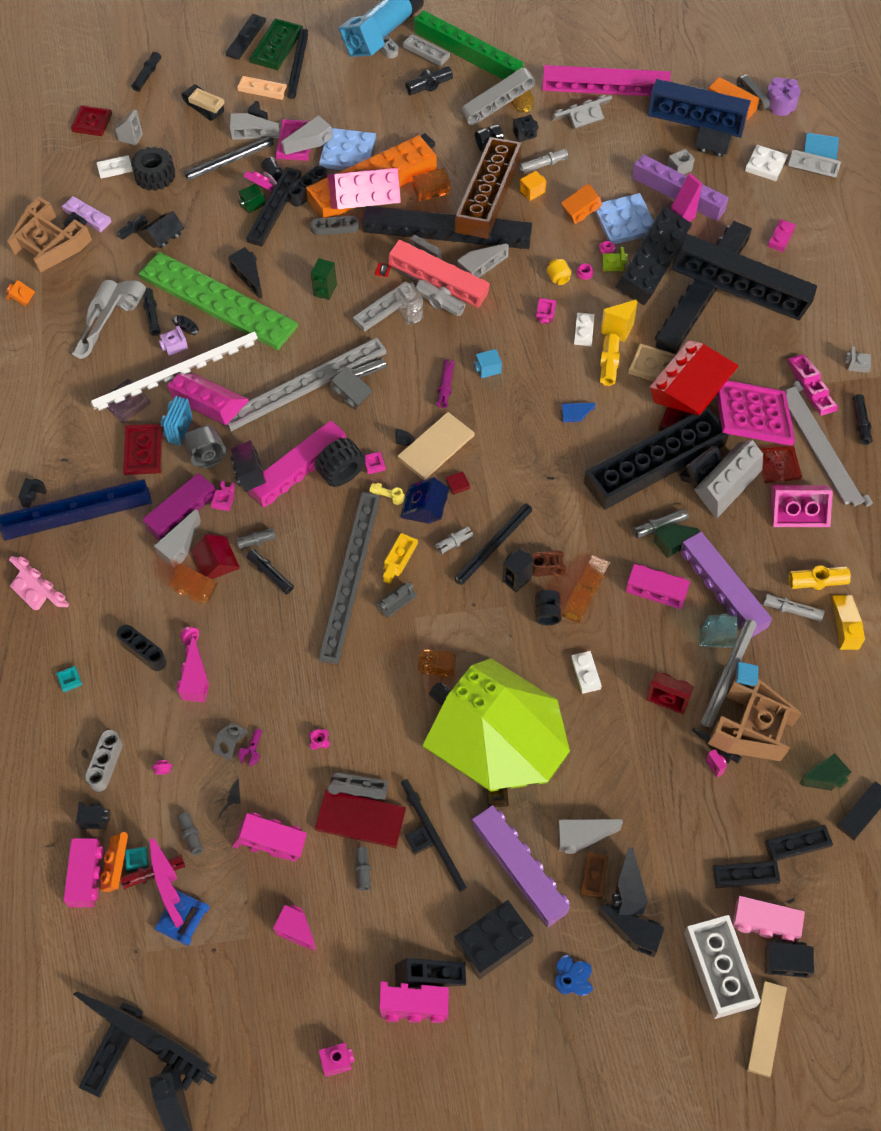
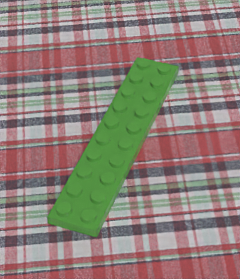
M158 252L139 273L140 279L248 335L255 332L257 340L276 350L280 349L298 327L297 322L161 252Z

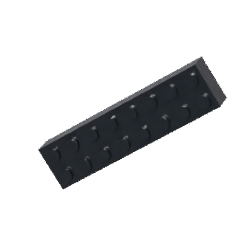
M686 234L671 267L673 271L800 321L812 304L817 290V285L809 281L802 280L794 275L787 274L690 234Z
M706 407L700 415L693 414L586 470L584 484L603 509L606 510L686 467V465L711 446H716L718 449L725 446L729 434L722 433L721 422L709 407Z

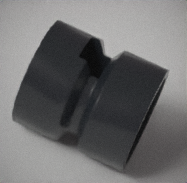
M498 124L487 127V130L483 128L475 132V141L481 152L484 151L490 137L504 139L503 132Z
M543 590L535 595V606L537 608L536 622L538 624L551 626L561 622L559 592Z

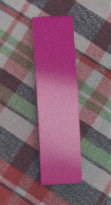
M804 354L788 358L789 366L796 380L800 381L804 388V394L819 415L822 416L837 411L838 405L829 396V389L822 382L821 373Z
M153 837L150 839V849L155 880L163 903L177 928L184 924L174 906L181 901L171 882L177 879V876Z

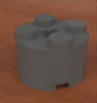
M205 425L185 434L184 447L193 466H201L203 469L211 468L221 462L220 458L223 455L225 457L226 448L218 431L212 425Z

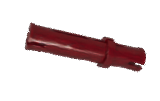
M182 854L168 860L174 871L186 867ZM153 866L144 869L140 867L136 872L121 876L120 881L123 889L125 890L140 883L146 884L148 880L154 879Z

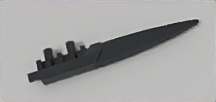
M80 992L73 993L75 997L110 1024L154 1054L159 1055L158 1059L166 1063L161 1073L179 1068L180 1074L185 1076L182 1081L184 1091H187L192 1082L200 1086L203 1080L212 1085L216 1081L217 1076L209 1072L211 1066L209 1062L166 1034L110 1004Z

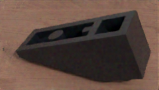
M244 247L228 257L230 268L261 299L262 291L256 266L257 259L252 251L249 252Z
M633 847L628 849L615 893L612 894V904L616 907L618 915L644 914L648 903Z
M406 958L395 964V987H400L401 983L408 984V987H421V985L438 987L465 986V963Z
M179 1068L149 1078L154 1103L165 1131H193Z

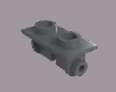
M405 582L375 605L389 618L418 595L412 590L414 587L411 582Z

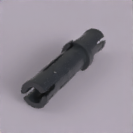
M152 52L150 58L144 62L143 69L132 83L131 87L136 92L141 91L150 74L156 70V65L161 60V55L158 52Z
M146 288L143 294V308L146 310L149 333L152 336H157L161 333L156 312L157 303L154 300L153 290Z
M858 394L852 398L857 418L856 428L860 434L861 444L869 445L873 442L871 436L872 426L868 420L865 397L862 394Z
M255 549L247 554V559L257 567V570L260 573L263 572L286 595L294 589V585Z

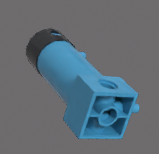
M382 0L363 16L351 17L338 29L350 57L372 56L385 45L383 38L423 7L424 0Z

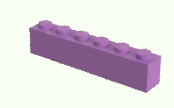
M643 154L634 164L632 178L675 200L687 176ZM702 184L697 212L718 221L726 211L729 197Z
M702 532L682 543L680 552L683 559L688 560L695 574L700 575L704 580L705 586L715 594L716 600L727 609L728 615L735 617L733 619L739 624L740 630H742L746 619L754 620L757 623L752 637L769 627L772 620L771 616Z
M492 805L472 819V827L548 928L568 914L570 902L563 893L560 895L557 891V885L554 880L544 874L542 864L537 859L534 860L530 855L531 851L526 843H521L517 838L518 833L514 827L507 825L502 811L496 810Z

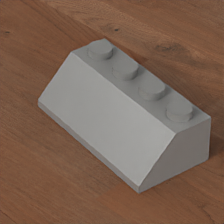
M753 440L739 442L694 489L715 518H718L762 471L763 453Z

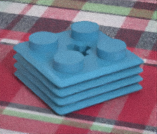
M175 396L173 401H170L168 404V413L162 417L161 426L164 427V436H166L168 443L180 446L193 417L188 399H184V397L181 399V397Z

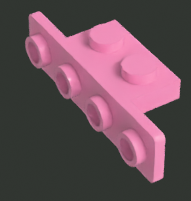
M21 556L10 557L9 561L20 570L10 587L33 610H39L47 598L57 607L69 606V603L65 600L66 597L62 593L57 592L51 582L44 580L41 577V573L37 569L32 568L26 558Z

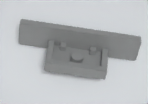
M606 95L600 96L593 102L592 100H587L580 106L577 104L572 105L565 111L563 109L557 110L550 118L551 122L569 116L574 130L601 121L604 117L600 106L609 103L613 99L612 95L608 97Z

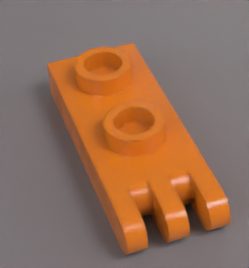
M126 832L110 837L108 851L104 857V872L100 878V891L108 893L119 888L128 839Z

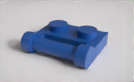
M176 890L181 901L174 906L183 922L185 923L192 908L197 909L185 932L179 934L183 924L176 928L167 909H165L155 930L185 946H189L194 931L204 913H207L210 909V906Z

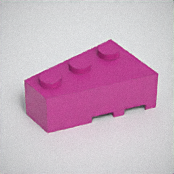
M247 813L239 823L232 847L239 848V845L251 847V852L257 853L259 849L270 853V856L296 862L301 856L307 833L303 832L300 827H288L282 825L281 821L275 819L269 821L263 819L260 814Z
M381 981L380 1013L382 1019H386V1022H399V1019H408V1022L419 1023L421 1019H430L432 1023H443L444 1020H448V987L427 985L408 987V984L401 983L400 987H387L388 982Z

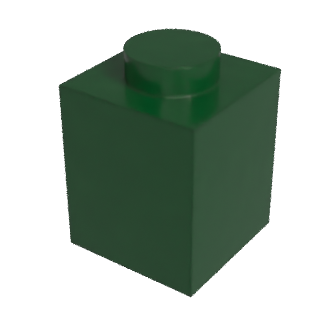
M256 183L238 191L240 197L238 199L241 208H245L248 213L265 205L264 193Z

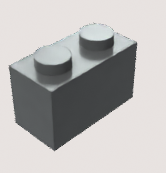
M347 366L332 379L329 385L335 395H340L344 399V403L355 410L373 391Z

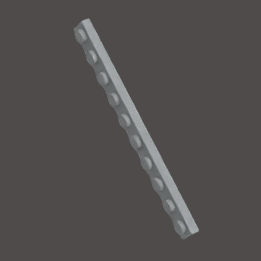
M375 338L250 400L227 426L230 431H233L331 382L333 377L345 366L349 369H355L385 355L386 349L379 339Z

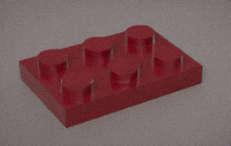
M161 423L125 425L124 475L161 473L163 426H161Z

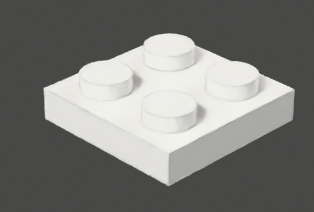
M757 145L745 171L777 181L788 154Z

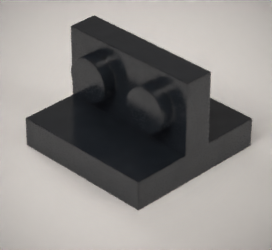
M711 446L686 465L685 471L679 475L681 481L693 484L694 488H696L722 461L718 447Z

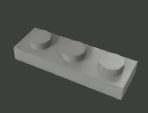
M413 34L403 42V48L439 66H442L450 58L449 52Z
M793 150L788 166L837 178L841 161Z

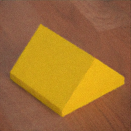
M637 300L604 309L601 333L606 336L616 334L620 337V341L625 342L634 325Z

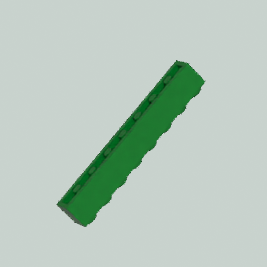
M425 10L414 18L415 34L502 80L523 68V61Z

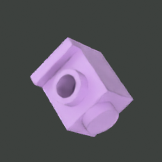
M176 326L175 330L160 335V347L162 351L166 350L168 356L188 349L186 338L179 326Z

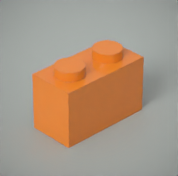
M589 183L561 202L565 213L574 224L583 221L589 214L597 211L602 206L599 195Z

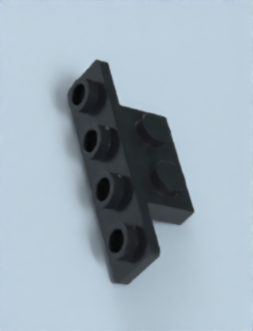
M252 14L226 51V56L239 60L265 24L266 18Z

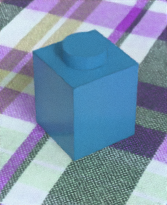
M496 349L476 354L474 368L476 372H479L481 378L502 372V362Z

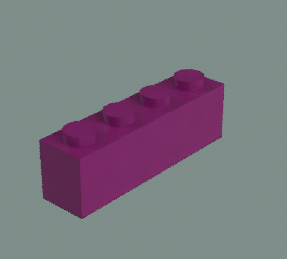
M197 473L142 519L146 530L160 541L195 509L199 512L205 504L212 501L215 494L214 485L200 473Z

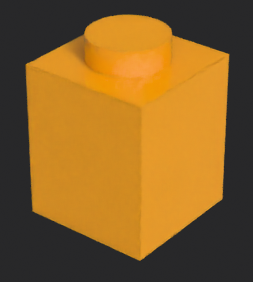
M537 171L520 179V192L529 201L545 193L546 180Z

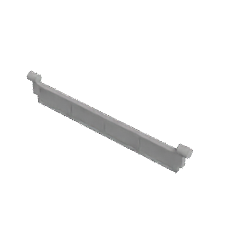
M800 381L794 382V387L785 390L790 414L844 505L850 503L853 507L865 503L867 507L872 505L873 502L869 495L862 497L801 397L799 392L804 388Z

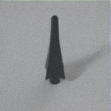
M693 728L692 731L708 744L711 736L697 728ZM711 746L718 754L725 758L728 764L731 760L738 764L742 759L738 754L727 753Z

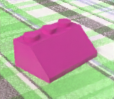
M771 485L770 508L773 527H830L833 490L828 485Z

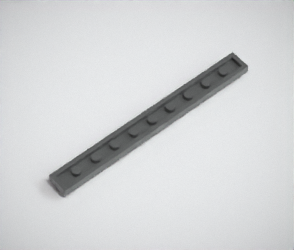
M365 492L361 494L319 655V662L339 665L380 503V495Z

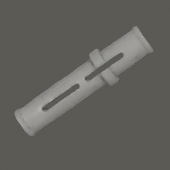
M562 149L553 153L549 152L542 157L520 163V171L524 174L547 165H555L556 162L568 159L567 150Z
M766 594L763 604L764 606L776 608L783 613L789 612L819 622L822 621L825 611L790 601L786 597L783 599Z

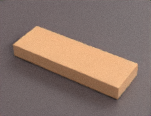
M242 76L237 86L238 91L283 100L287 91L286 84Z

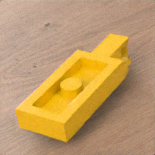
M402 533L399 535L384 562L383 570L385 573L383 575V582L391 584L395 575L399 576L418 545L417 539Z

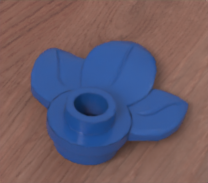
M564 955L556 966L558 973L555 978L556 989L562 994H570L572 992L579 996L589 994L593 990L592 985L587 981L592 972L591 965L584 961L574 963L569 955ZM563 980H567L570 984H565Z

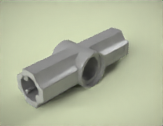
M424 279L417 283L415 288L417 294L429 300L434 308H443L455 316H460L463 313L466 303L452 296L447 288L443 286L438 288Z

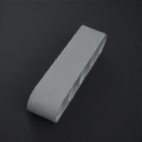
M521 68L465 104L461 108V113L469 125H474L531 89L535 84V79L527 68Z

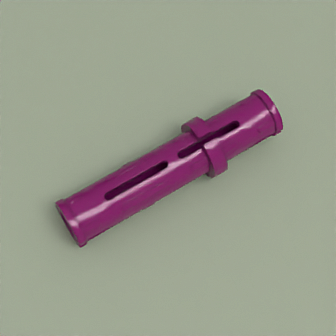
M449 359L443 362L441 382L437 390L438 400L436 405L439 408L442 402V408L448 406L449 395H451L452 391L450 386L455 362L451 360L450 365H448Z

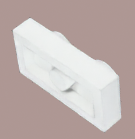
M129 155L97 162L101 178L133 172Z
M577 313L574 345H592L595 314Z
M591 651L571 655V661L581 693L601 690V682Z

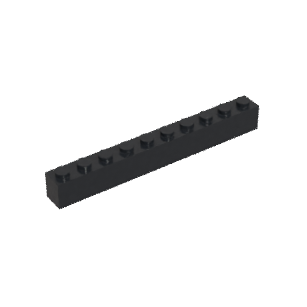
M366 206L363 217V231L370 234L402 237L416 235L423 239L488 246L508 244L510 248L529 249L532 223L496 219L487 239L455 233L456 215Z
M733 221L730 226L726 227L724 236L718 239L716 245L740 254L750 239L752 228ZM694 279L693 283H689L686 289L687 293L685 295L682 294L678 302L679 305L677 307L674 306L670 319L667 318L663 324L662 331L659 330L657 332L655 348L676 354L718 288Z

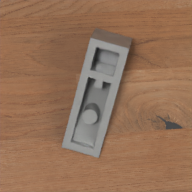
M248 113L231 114L230 130L232 140L263 139L268 136L279 138L280 130L278 123Z
M318 115L281 141L283 153L287 155L322 146L333 138L331 126Z
M502 244L470 251L457 260V268L479 278L508 257L509 245Z
M196 509L154 546L157 555L172 568L177 564H181L188 555L201 522L199 512Z
M623 819L559 820V851H564L567 854L581 851L620 831Z

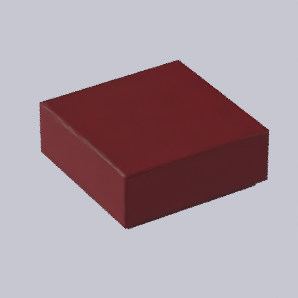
M463 471L446 477V482L453 495L470 489V484Z

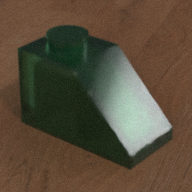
M671 523L666 527H660L655 532L654 543L669 558L681 550L684 541L700 533V530L695 527Z
M834 753L802 777L800 784L805 787L830 791L837 786L841 789L849 782L848 777L852 772Z

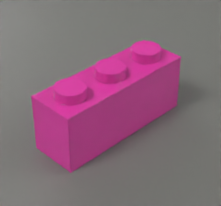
M634 564L626 592L682 610L690 581L680 576L669 575L664 571L649 569L645 565Z
M98 839L71 840L64 903L68 907H94L95 900H98L99 888L97 887V879L101 878L99 862L104 855V847Z

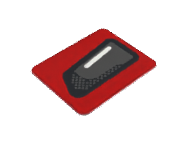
M378 263L375 276L387 278L391 265Z

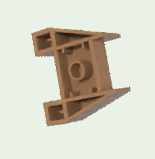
M38 196L27 206L7 243L14 255L22 248L35 255L36 257L33 260L38 271L41 273L80 252L92 241L87 227L76 220L72 221L64 230L51 223L56 217L54 210L49 202Z
M735 675L726 697L745 705L740 722L738 724L721 716L713 729L708 744L727 753L781 761L790 749L789 746L780 743L785 724L793 727L801 712L759 678L758 684L751 686L736 683Z

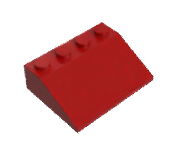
M688 340L649 387L653 401L656 404L700 415L738 368V364L703 343Z

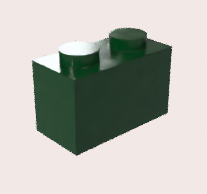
M318 258L311 271L314 296L330 300L337 286L335 262Z

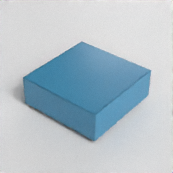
M738 662L736 665V683L756 686L758 684V666Z

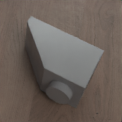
M137 110L131 111L117 124L115 131L119 141L137 145L142 137L143 132Z

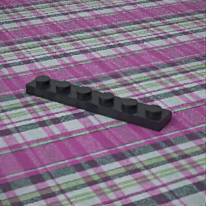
M288 167L284 169L247 235V243L263 247L289 199L288 188L301 178V171Z

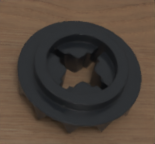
M183 315L174 316L173 323L175 326H179L182 331L189 335H196L199 332L196 323Z

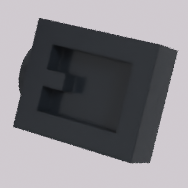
M258 101L249 106L248 114L268 120L267 112L260 110Z
M25 478L18 496L22 507L30 508L32 501L36 498V493L46 494L47 489L44 482L39 479Z

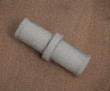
M466 526L455 534H449L448 538L435 544L436 549L444 546L438 550L439 554L442 555L453 547L457 548L460 546V543L473 537V532L467 533L471 529Z

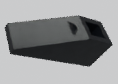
M601 905L599 915L633 950L655 957L664 931V927L660 926V923L654 920L646 921L640 919L639 915H618L617 909L613 905Z

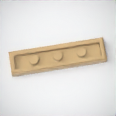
M766 981L763 984L747 1068L749 1072L771 1077L787 987Z

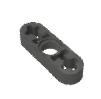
M747 74L737 78V86L759 98L757 107L759 111L770 107L768 96Z
M353 215L316 218L311 222V230L315 235L353 233L360 228L358 217ZM334 223L339 224L338 227H332L331 225Z

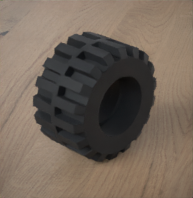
M146 147V149H141L140 152L135 153V156L132 158L131 166L135 181L141 188H146L149 191L151 189L157 191V189L162 190L174 181L175 168L172 156L162 147Z
M341 438L323 449L315 461V468L329 486L339 487L348 483L360 473L366 462V457L350 438Z

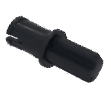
M141 214L133 221H128L126 226L117 231L118 237L124 240L132 233H137L138 229L148 224V220H145L146 217Z

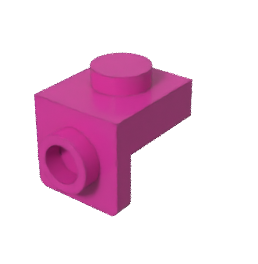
M539 298L535 316L539 323L549 324V322H553L556 300Z

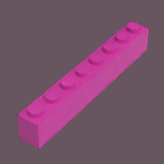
M544 65L542 91L651 96L656 79L670 82L671 71Z

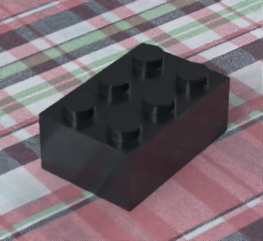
M507 900L454 937V944L480 980L531 944L534 935L509 900Z

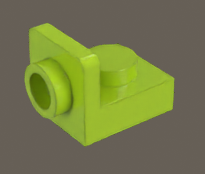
M624 247L620 248V253H603L602 255L603 271H623L624 264L628 262V254L624 253Z

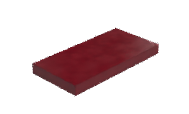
M325 790L315 831L397 849L406 807L344 793L331 794L328 790Z

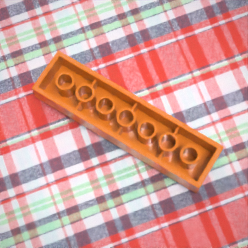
M418 135L338 173L398 168L400 187L436 170L437 155L422 137ZM328 178L306 187L308 202L320 218L337 217L354 209H331Z

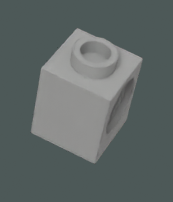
M683 149L669 156L667 166L684 175L692 171L694 157L686 149Z

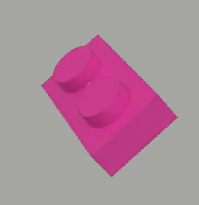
M246 171L244 175L245 178L270 191L274 187L273 184L269 183V178L255 171L253 173Z
M780 219L768 243V247L784 252L796 224Z

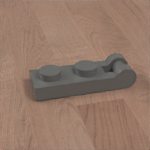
M334 773L331 776L328 791L331 794L342 792L354 796L360 795L385 800L389 781Z

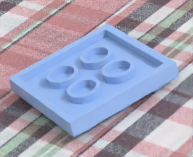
M331 128L333 138L324 143L319 166H323L326 169L343 171L371 158L376 141V133Z
M640 193L602 202V206L597 211H594L607 240L613 244L644 237L654 221Z

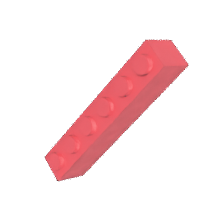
M398 240L389 253V265L420 280L424 279L438 288L443 286L450 291L451 295L477 308L481 306L488 295L490 283L484 279L463 271L455 265L434 257L407 242Z

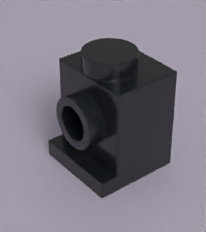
M79 802L76 823L80 829H106V823L110 821V810L105 809L100 804L85 806L83 802Z

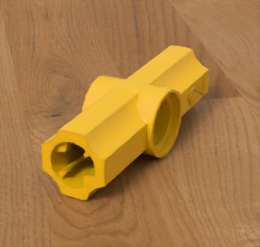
M609 334L604 339L600 363V383L604 386H611L616 381V371L620 353H618L620 337L616 334Z
M816 566L813 570L790 571L788 574L789 586L792 589L812 587L815 590H821L825 586L845 585L851 581L850 570L847 567L826 568L824 566Z

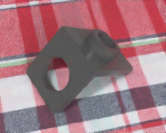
M230 723L218 732L213 752L230 760L236 742L247 735L248 730ZM221 742L228 745V752H223L220 749Z

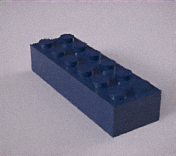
M656 79L651 92L648 116L697 128L701 126L741 138L751 100Z

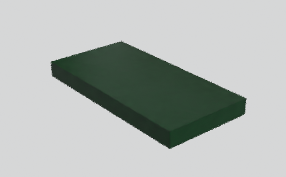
M275 18L249 58L250 63L279 70L299 38V33L303 26Z

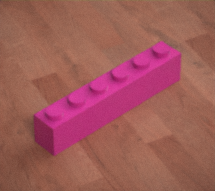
M329 421L263 472L266 483L249 490V495L263 508L268 504H272L278 496L286 493L296 482H300L305 475L316 470L315 461L318 455L330 443L346 438V433L333 421Z

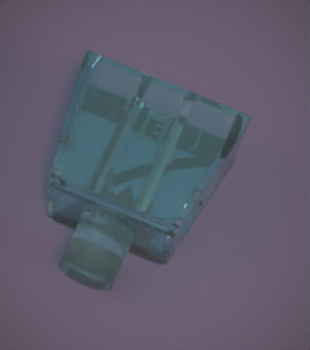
M725 613L721 615H708L699 628L700 646L734 648L738 639L737 617L729 616Z

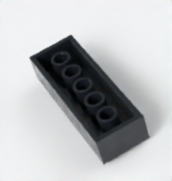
M663 206L615 288L645 305L656 290L692 223Z

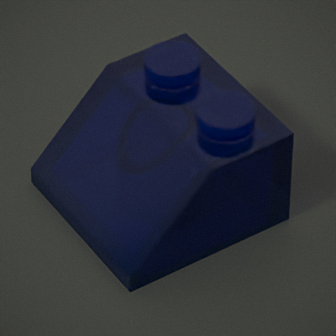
M435 477L409 485L400 517L427 524L441 520L448 498L449 487Z

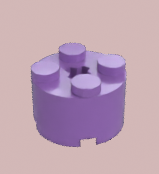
M778 77L772 80L767 91V96L770 100L769 109L772 110L771 113L786 116L791 111L794 112L796 110L801 92L797 80Z

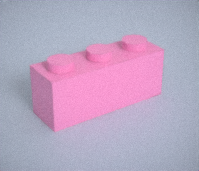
M739 896L735 905L732 925L743 933L755 932L764 938L776 937L785 943L793 944L798 942L802 936L805 911Z

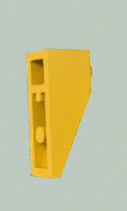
M852 595L832 596L839 649L859 650L865 640L863 623Z

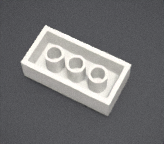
M729 915L687 926L684 936L713 1018L717 1019L757 1007L761 1000Z

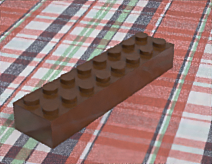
M489 138L457 211L455 233L489 238L520 162L521 142Z

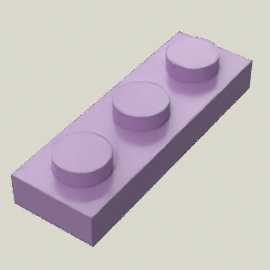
M74 196L62 206L64 212L68 214L72 212L77 213L85 218L88 226L100 233L111 223L110 217Z

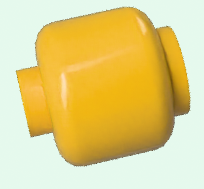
M553 259L549 262L546 272L551 282L558 285L567 283L571 276V269L564 259Z

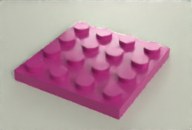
M728 380L716 394L722 433L793 446L795 436L785 391Z

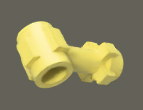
M372 483L370 487L371 494L392 498L393 503L396 505L404 502L405 494H403L401 488L397 487L389 490L382 488L381 483Z

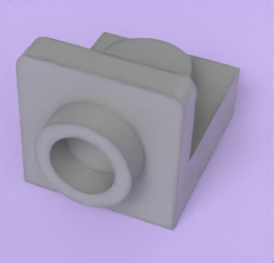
M851 346L850 352H847L845 356V363H848V371L869 373L871 369V354L855 353V347Z

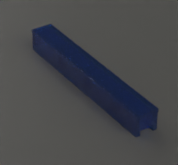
M145 479L2 514L0 515V531L4 541L152 504L149 487H147Z

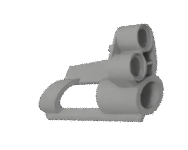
M112 280L103 281L90 303L87 313V326L72 355L79 359L87 357L96 344L99 332L110 317L115 306L117 305L126 311L134 310L146 290L145 285L139 281H123L118 284ZM95 317H97V320L86 339L88 343H82Z

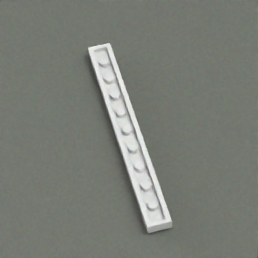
M250 333L94 399L90 403L92 409L98 408L101 411L109 407V403L115 402L117 404L124 401L125 397L130 394L133 397L142 393L141 390L148 387V390L153 389L163 380L165 383L173 380L177 374H188L191 372L190 369L197 367V369L202 368L210 360L216 362L222 359L224 354H235L243 346L245 349L255 345L254 342L257 340L256 333Z

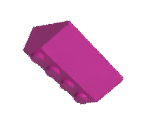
M178 374L167 385L173 399L175 396L181 397V399L183 397L188 399L191 409L225 426L249 402L247 398L197 374Z

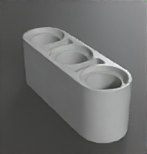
M107 730L101 735L86 772V781L95 792H101L108 786L122 750V741L114 730ZM116 740L113 744L107 745L109 741ZM104 758H108L107 762L100 763ZM96 777H101L98 782H93Z

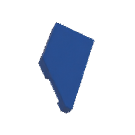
M595 403L562 404L563 422H581L591 410L595 409Z

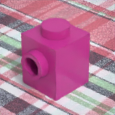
M346 1043L319 1050L326 1077L352 1070L351 1063L355 1062L352 1048L347 1049Z

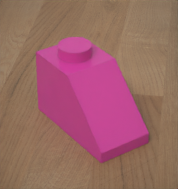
M284 905L273 928L275 934L315 951L316 946L303 910L295 905L291 907Z

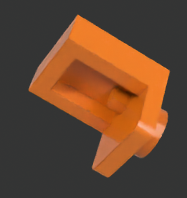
M17 280L14 285L10 284L5 291L8 293L5 299L9 300L12 298L26 307L35 291Z

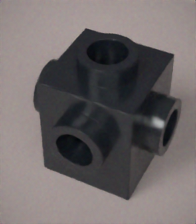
M531 114L513 119V133L518 142L537 137L539 126Z

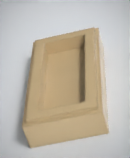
M198 88L188 98L190 103L213 113H217L224 104V99Z

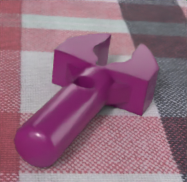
M255 729L247 748H240L238 755L242 765L245 757L250 753L252 756L249 761L250 767L259 761L260 753L256 752V748L262 735L261 729Z

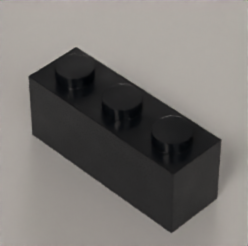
M250 440L231 448L232 456L230 459L233 464L232 468L236 475L237 484L243 486L245 492L265 484L266 480L260 458L252 441Z

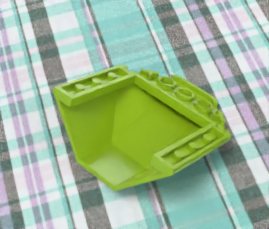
M492 658L471 665L448 694L422 746L489 791H498L500 788L525 787L527 784L548 783L570 753L558 700Z

